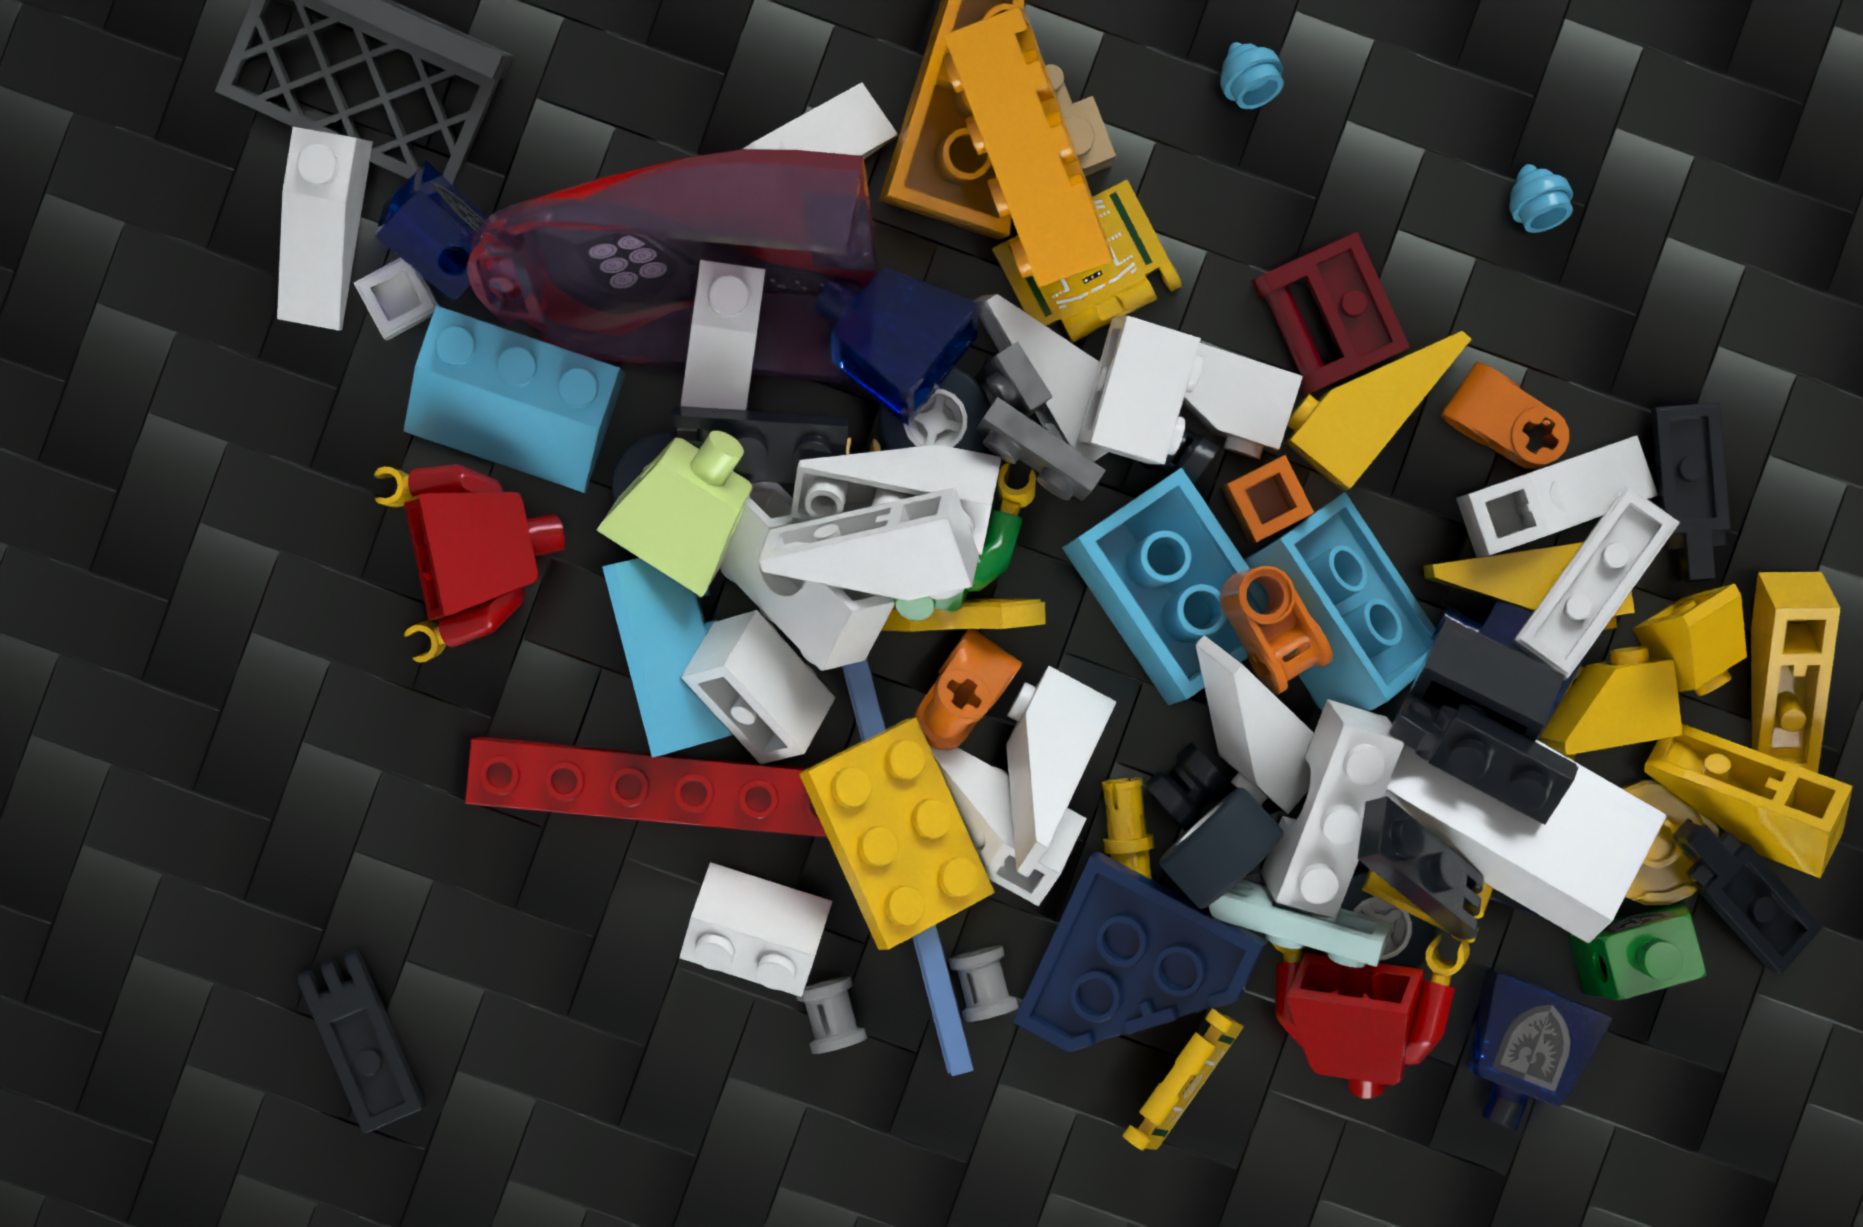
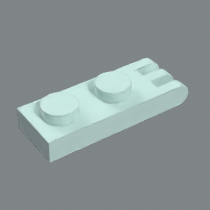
M1243 879L1209 905L1211 915L1217 920L1264 933L1269 942L1280 947L1299 949L1304 945L1328 952V957L1332 961L1354 968L1364 967L1366 964L1377 967L1386 949L1392 923L1340 908L1336 919L1277 903L1267 886Z

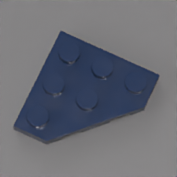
M1096 851L1090 855L1013 1023L1069 1053L1092 1046L1095 1042L1125 1033L1127 1035L1172 1022L1178 1017L1208 1008L1215 1009L1235 1003L1242 996L1268 940L1241 926L1217 920L1211 915L1209 909L1198 908L1192 900Z

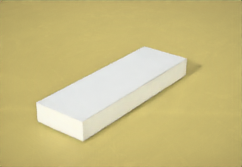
M1626 485L1511 643L1539 663L1565 675L1564 681L1568 679L1680 522Z

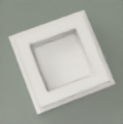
M411 253L354 282L357 291L385 340H389L432 317L436 305L441 307Z

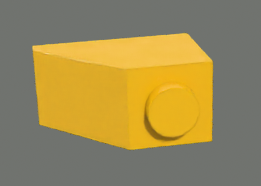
M1735 583L1682 597L1632 628L1641 645L1648 647L1649 656L1674 659L1678 693L1695 690L1697 696H1703L1714 691L1732 679L1727 669L1747 657L1742 598Z
M1646 646L1626 647L1609 651L1610 661L1586 665L1545 724L1537 740L1562 755H1571L1683 735L1674 659L1649 656V649Z

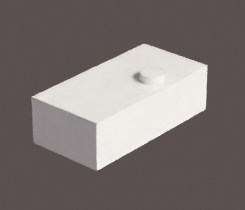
M1538 740L1535 741L1536 743H1538V744H1540V745L1546 747L1547 749H1549V750H1551V751H1553V752H1555V753L1561 755L1562 757H1564V758H1566V759H1568V760L1574 762L1573 760H1571V759L1567 758L1566 756L1560 754L1559 752H1557V751H1555L1554 749L1548 747L1547 745L1541 743L1540 741H1538ZM1404 743L1384 797L1388 796L1484 876V883L1588 944L1613 921L1667 816L1666 814L1576 763L1579 769L1575 780L1546 825L1429 764L1428 761H1425L1415 753L1416 750Z

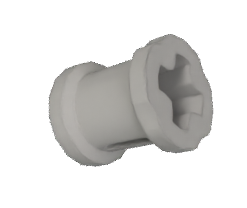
M1002 945L979 948L948 959L950 970L958 972L966 1003V1008L961 1011L964 1021L984 1020L1019 1008L1016 998L1008 994L1000 959L1005 956Z
M851 976L833 978L806 986L802 997L796 996L797 1001L805 1002L814 1035V1040L809 1044L812 1054L842 1049L867 1039L865 1029L857 1027L848 990L853 986Z

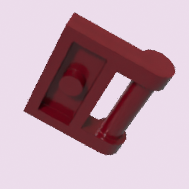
M1358 232L1269 271L1251 281L1258 298L1265 296L1300 375L1303 376L1299 387L1303 397L1410 348ZM1305 278L1340 355V359L1325 366L1288 285Z

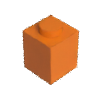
M1286 455L1220 487L1249 544L1258 542L1314 513Z

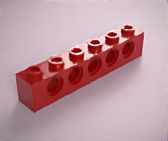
M491 737L471 739L465 804L827 837L799 775L800 772L810 767L771 763L760 764L759 762L664 754L652 758L651 752Z

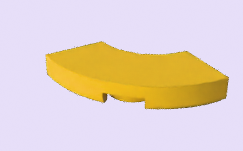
M1024 598L965 600L962 608L959 610L934 609L931 616L920 621L903 617L896 609L895 603L881 630L915 632L945 629H1007L1046 624L1045 602H1041V599Z

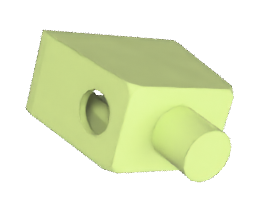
M721 431L709 433L700 449L684 439L674 438L618 497L597 531L700 597H703L725 559L753 490L748 480L733 471L744 454L742 445L734 437Z

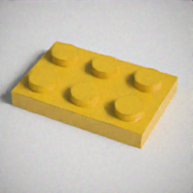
M916 717L905 719L799 773L878 950H889L995 893Z

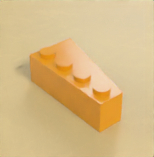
M941 0L879 201L996 240L1010 236L1011 214L1000 217L994 203L988 180L995 178L996 174L988 153L978 155L972 142L965 118L973 116L965 92L956 93L949 78L943 56L950 54L943 35L1019 6L1024 10V0Z
M1019 6L944 34L943 36L950 54L943 56L949 78L956 93L965 92L973 116L965 118L972 142L978 155L988 153L996 174L995 178L988 180L994 203L1000 217L1011 214L1019 235V239L1011 241L1010 246L1022 278L1034 275L1039 288L1113 261L1114 257L1027 13Z

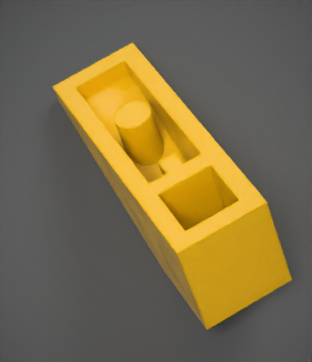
M1460 331L1324 393L1318 401L1308 394L1290 415L1287 426L1293 432L1285 440L1284 444L1341 491L1351 489L1471 341V338L1463 331Z
M1584 542L1423 566L1424 576L1426 579L1533 613ZM1632 590L1603 630L1617 628L1616 615L1635 613Z
M1758 572L1751 625L1752 749L1818 773L1841 608L1822 572Z
M1682 724L1683 735L1658 739L1645 763V773L1726 832L1732 834L1737 840L1748 843L1758 855L1821 878L1843 833L1853 786Z

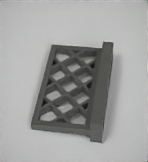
M251 0L215 92L292 127L359 139L361 138L352 116L383 104L397 139L375 148L372 147L370 162L431 190L436 191L431 182H435L453 193L499 80L505 78L514 55L393 0H292L295 2L304 28L273 39L264 17L270 0ZM309 8L329 18L314 23ZM341 22L353 28L363 54L332 66L318 31ZM259 32L263 44L251 48L256 34ZM367 35L387 44L372 49ZM308 36L321 70L290 82L277 47ZM400 49L412 55L421 80L389 92L376 58ZM267 52L280 87L258 95L236 85L246 60ZM425 61L446 71L431 76ZM366 62L380 97L348 108L335 74ZM458 75L480 85L470 110L448 119L434 84ZM325 78L339 113L315 121L304 116L294 90ZM425 88L438 123L407 135L393 100ZM284 94L289 109L270 99ZM342 121L347 135L328 126ZM464 122L456 141L451 126ZM442 131L451 154L442 178L419 167L410 142ZM400 147L405 161L386 152Z

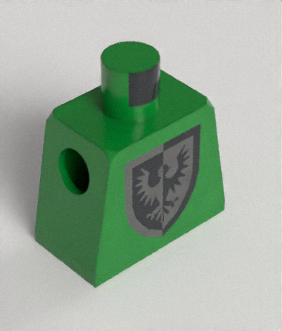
M1684 901L1613 919L1589 944L1570 932H1566L1583 994L1622 1000L1707 976L1692 918ZM1599 954L1605 963L1607 974H1604L1602 971Z

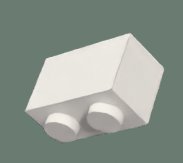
M1131 316L1112 318L1077 443L1147 464H1165L1167 455H1174L1183 437L1185 419L1179 417L1185 392H1193L1201 375L1203 356L1197 354L1201 338Z
M758 610L714 622L681 676L684 682L760 764L805 754L836 699L818 679L814 670L801 660L778 634L773 624L766 620Z
M710 862L690 918L679 958L702 965L711 970H718L762 984L770 989L781 990L802 997L832 901Z

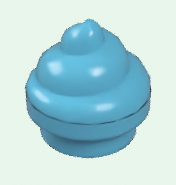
M1234 42L1229 47L1228 55L1223 62L1220 85L1225 96L1232 101H1236L1240 108H1257L1270 102L1282 90L1284 85L1281 77L1283 66L1278 56L1271 49L1257 47L1251 43L1241 44Z
M1526 164L1518 173L1516 184L1510 193L1509 209L1513 219L1516 222L1523 223L1526 231L1531 233L1543 232L1560 225L1570 217L1573 212V207L1570 203L1573 191L1566 178L1553 174L1547 169H1537L1531 164Z

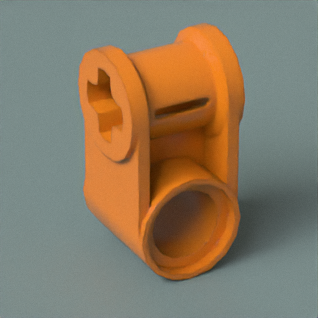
M1481 362L1473 364L1441 414V418L1463 435L1482 445L1488 446L1524 469H1538L1557 460L1566 451L1569 443V428L1565 419L1558 412L1524 392L1519 385L1504 374ZM1539 424L1546 429L1542 440L1549 445V448L1542 447L1532 453L1526 448L1529 437L1522 430H1530Z
M1259 566L1235 573L1225 582L1220 598L1222 610L1244 646L1254 672L1263 685L1273 694L1279 695L1288 688L1287 682L1315 664L1323 668L1333 661V652L1324 632L1310 616L1293 586L1292 580L1284 571L1274 566ZM1253 580L1261 583L1268 594V605L1262 614L1255 612L1247 601V589ZM1296 649L1295 652H1293V653H1291L1290 655H1288V656H1286L1285 658H1283L1285 655H1287L1288 653H1290V652H1292L1293 650Z
M968 629L938 671L939 677L914 714L913 718H917L928 744L939 750L948 751L958 748L966 740L976 723L997 702L1023 663L977 630Z

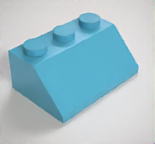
M436 305L415 365L404 432L586 493L626 373L619 367Z
M1182 468L1062 547L1168 706L1187 700L1204 688L1196 650V644L1204 635L1237 661L1242 662L1248 657L1244 646L1222 610L1220 598L1225 582L1233 574L1250 568ZM1253 580L1247 589V601L1255 612L1262 614L1268 605V595L1260 583Z
M1346 492L1333 498L1315 510L1313 514L1303 518L1244 558L1250 569L1259 566H1274L1288 575L1310 616L1320 626L1331 646L1333 661L1323 668L1315 664L1299 674L1319 709L1323 711L1325 703L1329 699L1371 711L1388 702L1415 679L1428 650L1436 638L1432 635L1435 627ZM1260 583V585L1262 586V588L1264 589V591H1265L1266 594H1267L1266 589H1265V588L1263 587V585ZM1296 649L1293 650L1292 652L1288 653V654L1285 655V656H1288V655H1290L1291 653L1295 652Z
M641 558L603 566L652 758L733 735L681 678L714 622H717V620L705 621L700 596ZM709 587L703 597L710 595Z

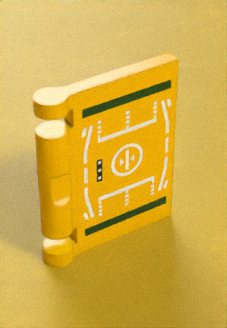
M1128 179L1092 197L1114 257L1113 261L1038 288L1034 275L1022 278L1013 256L1010 242L1019 239V235L992 248V252L1023 311L1046 327L1060 320L1072 343L1110 324L1112 318L1126 316L1157 300L1156 294L1146 278L1148 274L1159 269L1163 282L1170 292L1182 287V282Z
M1212 1008L1205 1018L1211 1025L1204 1036L1197 1032L1194 1033L1175 1060V1065L1163 1082L1158 1084L1139 1111L1145 1117L1140 1127L1137 1129L1129 1125L1122 1137L1141 1151H1144L1145 1148L1157 1150L1244 1028L1243 1024Z

